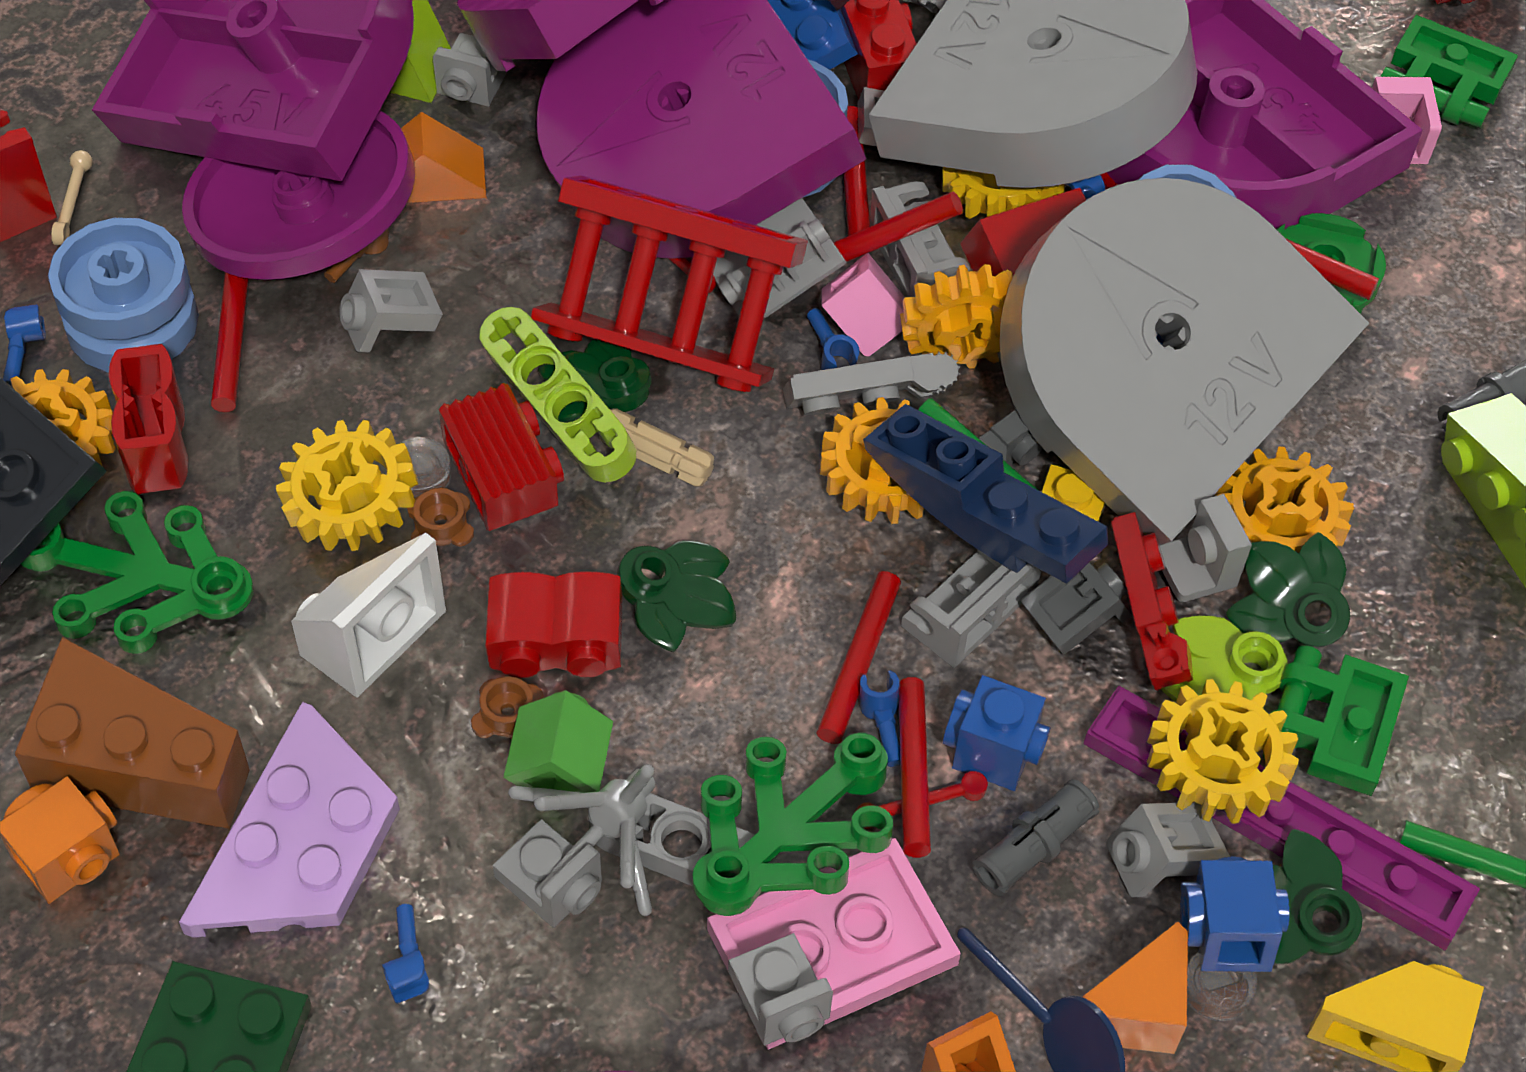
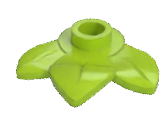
M1215 616L1184 617L1179 619V624L1172 626L1175 635L1187 640L1191 651L1193 671L1192 681H1185L1161 688L1172 700L1177 701L1180 689L1185 685L1193 689L1198 696L1201 695L1207 679H1213L1221 693H1229L1230 687L1235 681L1241 682L1243 688L1242 697L1249 700L1261 692L1269 694L1279 688L1280 680L1288 661L1281 644L1271 635L1257 631L1243 634L1227 619ZM1245 663L1257 664L1263 671L1253 670L1247 667Z

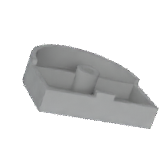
M947 0L869 113L880 157L994 174L997 186L1019 188L1047 187L1073 183L1109 172L1132 161L1154 147L1172 131L1186 113L1193 99L1197 84V68L1185 0Z
M1171 178L1142 179L1108 188L1092 196L1052 226L1027 252L1013 276L1004 301L1000 323V353L1006 385L1013 404L1036 441L1047 453L1053 451L1118 516L1135 512L1144 535L1155 532L1159 544L1162 545L1173 541L1197 514L1200 501L1211 498L1369 325V322L1264 217L1241 200L1219 189L1188 180ZM1157 333L1163 339L1162 345L1156 339Z

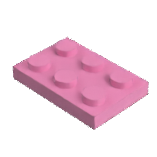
M893 838L889 847L882 852H860L849 857L848 883L838 893L826 895L814 890L772 891L758 896L751 907L741 914L733 916L715 914L707 918V931L727 970L729 959L794 933L817 979L826 978L833 990L830 1018L825 1020L824 1025L958 966L961 955L896 838ZM831 867L819 870L823 873L837 872L836 869ZM782 1038L766 1045L769 1050L786 1041Z

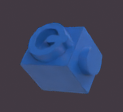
M982 675L975 693L961 690L954 703L943 738L944 745L956 749L952 769L963 773L970 771L980 772L986 777L988 782L1015 791L1026 762L1038 765L1047 743L1051 727L1040 724L1046 698Z
M1241 857L1201 860L1196 882H1181L1180 924L1188 931V946L1198 947L1200 971L1272 972L1282 932H1286L1289 925L1288 894L1286 889H1276L1272 861H1248Z

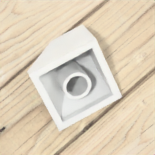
M424 533L337 577L321 593L309 596L298 609L296 617L291 620L300 656L358 698L446 612L436 540L427 533Z

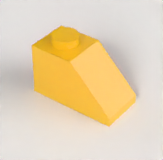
M1412 961L1326 996L1310 1025L1307 1038L1397 1072H1458L1466 1060L1484 986L1465 980L1460 973L1449 967L1436 964L1424 965Z

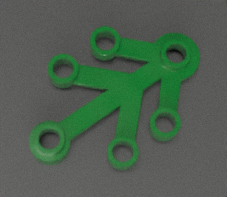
M121 491L113 494L106 501L104 510L111 529L125 537L133 554L64 538L58 523L38 545L47 546L33 550L20 564L34 571H47L59 564L117 578L84 594L63 596L55 603L52 609V616L58 631L64 637L70 639L82 638L91 633L96 625V617L159 589L178 593L146 610L129 609L122 612L116 618L113 629L121 649L131 654L148 651L157 640V632L197 614L216 620L233 617L249 605L254 593L252 578L248 570L231 558L217 556L206 536V527L202 514L193 506L181 505L171 509L165 516L164 526L170 543L177 548L185 549L194 569L168 563L146 522L147 513L141 497L131 491ZM124 509L135 510L131 515L126 517L116 516L120 511ZM184 523L195 524L187 531L176 530L178 526ZM218 589H230L225 593L213 595ZM72 612H84L83 616L78 620H65ZM133 627H145V630L139 635H125Z
M854 733L846 737L835 749L833 766L786 808H784L781 777L786 771V747L781 741L773 737H759L752 740L746 748L745 769L748 776L754 781L759 832L740 849L735 817L739 815L742 808L741 784L735 778L728 775H715L706 779L701 786V811L709 818L711 852L701 857L693 869V889L702 904L715 914L733 916L749 909L761 892L814 890L820 894H835L842 891L848 883L849 858L841 849H858L865 853H879L887 849L892 841L893 818L884 808L878 806L861 807L855 811L851 821L814 822L846 792L856 795H867L878 791L884 785L887 774L888 755L876 737L867 733ZM765 757V758H771V759H773L774 761H771V762H762V761H759L758 759ZM716 796H726L730 799L718 801L713 798ZM876 827L881 831L868 832L865 831L863 828ZM812 851L807 858V863H769L780 852ZM831 867L836 869L837 872L823 873L818 869Z

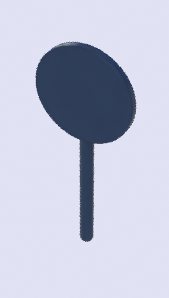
M961 928L958 930V939L1044 1023V1047L1054 1072H1125V1057L1119 1036L1111 1021L1098 1006L1080 996H1066L1055 1001L1048 1009L969 929Z

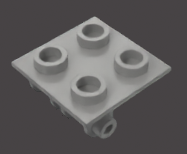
M803 198L757 224L760 227L808 240L803 263L792 268L783 267L781 275L775 274L764 319L847 263ZM726 250L724 258H717L713 275L728 302L733 306L737 314L740 315L751 268L746 266L748 256Z

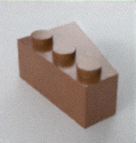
M63 637L15 751V756L30 788L41 784L55 785L68 776L84 797L95 791L108 807L230 829L250 771L237 729Z

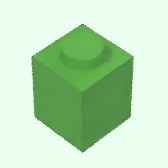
M567 690L520 706L503 778L516 786L580 793L599 792L613 720L591 707L583 697L570 693Z

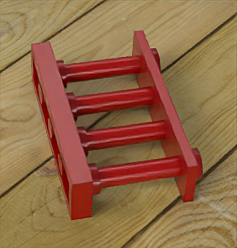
M580 175L563 178L558 202L576 206L575 216L580 218L560 305L550 302L533 307L531 313L532 320L548 324L547 333L561 339L582 341L583 335L716 374L718 375L716 383L732 390L751 392L752 386L760 387L772 380L775 368L753 362L775 274L781 275L783 267L792 268L803 263L808 240ZM612 217L633 223L631 232L637 235L616 321L583 312L603 226L610 225ZM668 234L690 239L689 249L694 251L672 338L639 328L660 241H667ZM726 250L748 256L746 266L751 268L729 355L696 345L717 258H724Z

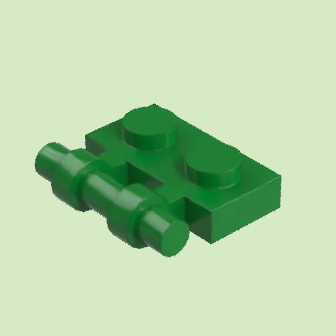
M1415 15L1397 45L1391 64L1408 70L1407 73L1404 74L1386 66L1381 77H1431V80L1455 89L1452 93L1433 85L1438 111L1443 113L1442 120L1454 125H1458L1462 121L1481 129L1490 108L1471 101V99L1475 97L1494 105L1514 68L1518 55Z
M1300 646L1296 650L1293 662L1285 665L1279 686L1282 696L1277 710L1270 713L1284 710L1288 716L1281 732L1297 734L1298 741L1295 748L1301 747L1313 752L1306 774L1372 796L1379 782L1409 676L1346 654L1338 673L1335 674L1319 668L1322 654L1319 650L1311 646ZM1315 699L1328 704L1323 722L1304 716L1308 701Z

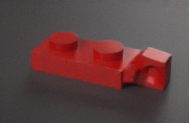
M1135 512L1115 517L1111 524L1135 625L1141 639L1152 685L1155 690H1160L1163 687L1185 681L1190 682L1193 680L1191 651L1187 640L1171 633L1168 629V626L1179 624L1170 588L1166 586L1158 589L1155 572L1166 568L1156 533L1144 535Z

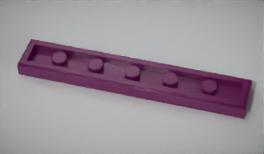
M1118 686L1087 731L1083 744L1157 786L1163 769L1148 767L1147 760L1152 745L1147 743L1153 721H1157L1160 708ZM1185 729L1179 735L1181 752L1188 747L1185 743L1188 735ZM1260 764L1257 767L1260 772H1262L1265 769V767H1263ZM1292 782L1289 783L1283 799L1280 802L1270 800L1265 815L1261 817L1253 814L1247 806L1244 808L1239 823L1232 824L1225 810L1216 809L1212 817L1282 858L1284 846L1291 830H1300L1316 837L1328 846L1340 860L1343 874V890L1348 892L1355 900L1446 951L1480 890L1476 885ZM1176 787L1166 790V792L1177 798L1181 794Z

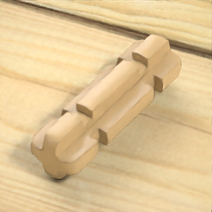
M617 408L611 409V412L623 424L637 449V459L668 474H673L676 470L679 472L677 478L693 486L700 487L704 485L714 468V456L712 453L695 445H691L687 449L684 447L686 441L642 420L636 425L634 424L636 417Z

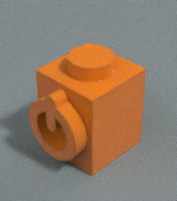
M68 776L55 785L41 784L24 791L10 804L5 812L4 819L0 821V836L11 858L48 904L74 886L83 885L96 879L107 868L109 862L120 855L109 831L118 824L115 816L97 792L92 791L84 797Z

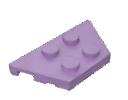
M304 702L301 703L180 919L179 923L185 935L193 938L206 937L207 929L248 926L250 933L278 931L287 925L293 924L301 925L305 928L339 926L400 808L397 796L312 705Z

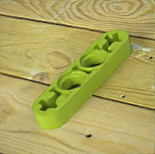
M506 307L491 313L484 320L480 328V340L494 364L524 400L530 402L534 412L589 477L603 483L616 481L624 477L634 466L637 449L623 424L525 311L520 308ZM512 333L514 336L519 337L525 348L516 354L511 345L503 339L506 335ZM543 364L555 365L553 375L544 383L537 385L527 383V378L534 368ZM575 401L587 403V409L579 419L568 423L558 421V416L566 405ZM598 432L606 445L614 449V451L604 457L603 454L596 451L589 438Z

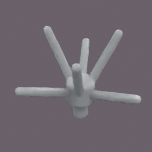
M646 764L640 769L634 770L626 779L611 780L600 792L580 793L524 786H512L509 789L508 794L512 799L533 801L535 808L539 811L589 808V817L593 823L591 828L537 887L536 895L538 898L541 899L542 888L586 845L590 844L594 847L603 835H607L609 837H620V883L622 887L627 889L633 887L638 911L642 916H649L651 914L652 905L635 835V825L646 813L647 803L645 798L655 788V780L652 777L654 775L653 766Z

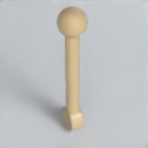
M83 150L75 151L70 157V165L73 169L58 222H54L51 235L54 245L61 246L66 238L70 236L69 225L83 175L93 165L91 155Z

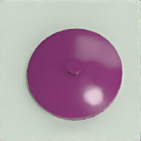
M379 111L342 181L205 157L193 172L184 192L182 201L184 224L201 256L211 265L228 274L243 278L269 280L312 273L332 266L356 254L391 226L402 212L411 195L415 181V162L401 128L390 116L382 111Z

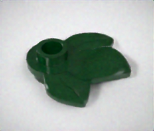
M593 339L587 345L584 352L573 350L561 352L610 410L617 408L623 412H628L638 408L647 400L652 382L649 367L644 361L632 358L629 348ZM543 364L538 368V374L544 382L555 371V365ZM575 401L566 405L561 410L558 421L568 423L579 419L585 413L587 403Z
M1319 532L1308 539L1299 553L1277 542H1252L1245 563V569L1249 584L1255 593L1239 600L1226 611L1229 621L1243 634L1253 631L1263 632L1274 637L1279 643L1294 638L1303 645L1318 648L1329 646L1338 641L1348 628L1350 608L1346 598L1340 592L1347 569L1342 553L1337 546ZM1312 603L1325 605L1330 613L1329 621L1322 626L1310 624L1305 617V609L1308 605Z
M683 540L665 550L653 546H639L628 551L622 558L617 569V575L621 579L622 595L629 603L635 606L636 625L640 632L657 646L667 651L675 652L684 638L686 626L721 629L732 627L736 622V610L732 596L725 585L718 580L727 569L730 560L719 549L698 541ZM642 569L652 571L659 579H649L643 574Z
M1291 830L1284 846L1282 866L1273 865L1276 889H1286L1289 899L1288 930L1282 932L1274 962L1276 965L1291 964L1309 952L1324 956L1343 953L1353 946L1362 928V913L1358 903L1348 892L1342 889V865L1338 857L1316 837L1300 830ZM1320 911L1331 912L1338 919L1339 927L1330 933L1322 932L1315 927L1312 917Z

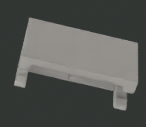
M915 181L887 189L884 186L873 188L870 226L929 202H914L911 205L904 206L907 201L913 198H922L930 193L925 183ZM938 224L880 248L905 298L916 297L914 285L917 283H924L930 286L935 284V272L941 271L948 277L956 275L959 265H965L968 271L970 270L965 258L954 256Z
M977 549V552L927 598L918 596L910 604L912 609L902 617L901 627L955 668L1023 604L1020 601L1038 587L1041 570L1028 563L1018 573H1015Z

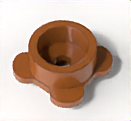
M446 488L430 489L416 497L414 507L407 508L409 517L414 519L415 530L411 533V540L427 533L436 540L437 546H445L452 543L457 547H462L469 544L474 537V529L467 523L466 513L470 509L469 498L463 493L454 492ZM438 520H447L444 524L438 525L435 523Z
M505 676L487 680L479 689L480 711L471 719L472 730L480 738L498 735L512 739L519 707L544 698L542 690L538 686L527 684L516 677ZM513 708L514 712L511 715H504L502 710Z

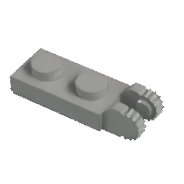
M938 352L936 355L929 353L911 357L906 356L792 375L783 387L786 409L803 406L804 415L823 414L840 409L839 400L857 397L863 398L865 406L876 405L879 397H884L886 402L889 403L900 399L899 391L904 389L918 399L930 397L932 394L937 396L939 393L943 394L945 389L950 388L953 385L952 383L957 381V377L960 375L958 372L960 366L957 365L958 360L953 359V355L949 356L947 352L944 354Z

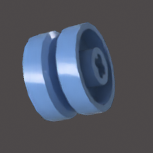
M111 218L88 224L67 237L52 256L48 279L53 296L61 315L70 347L87 365L109 373L110 362L117 349L162 344L168 351L170 358L173 359L183 352L194 337L199 313L190 285L187 266L179 241L164 227L141 218Z

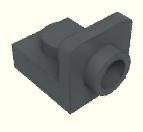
M1089 562L1067 584L1050 576L1020 600L1064 655L1114 615L1121 623H1124L1132 616L1120 600L1128 594L1127 587L1106 562L1097 569Z

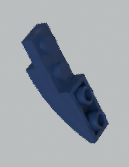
M904 404L863 439L866 451L915 501L963 540L1015 573H1018L1029 563L1067 584L1108 545L1107 526L1004 473L1003 454L907 404Z

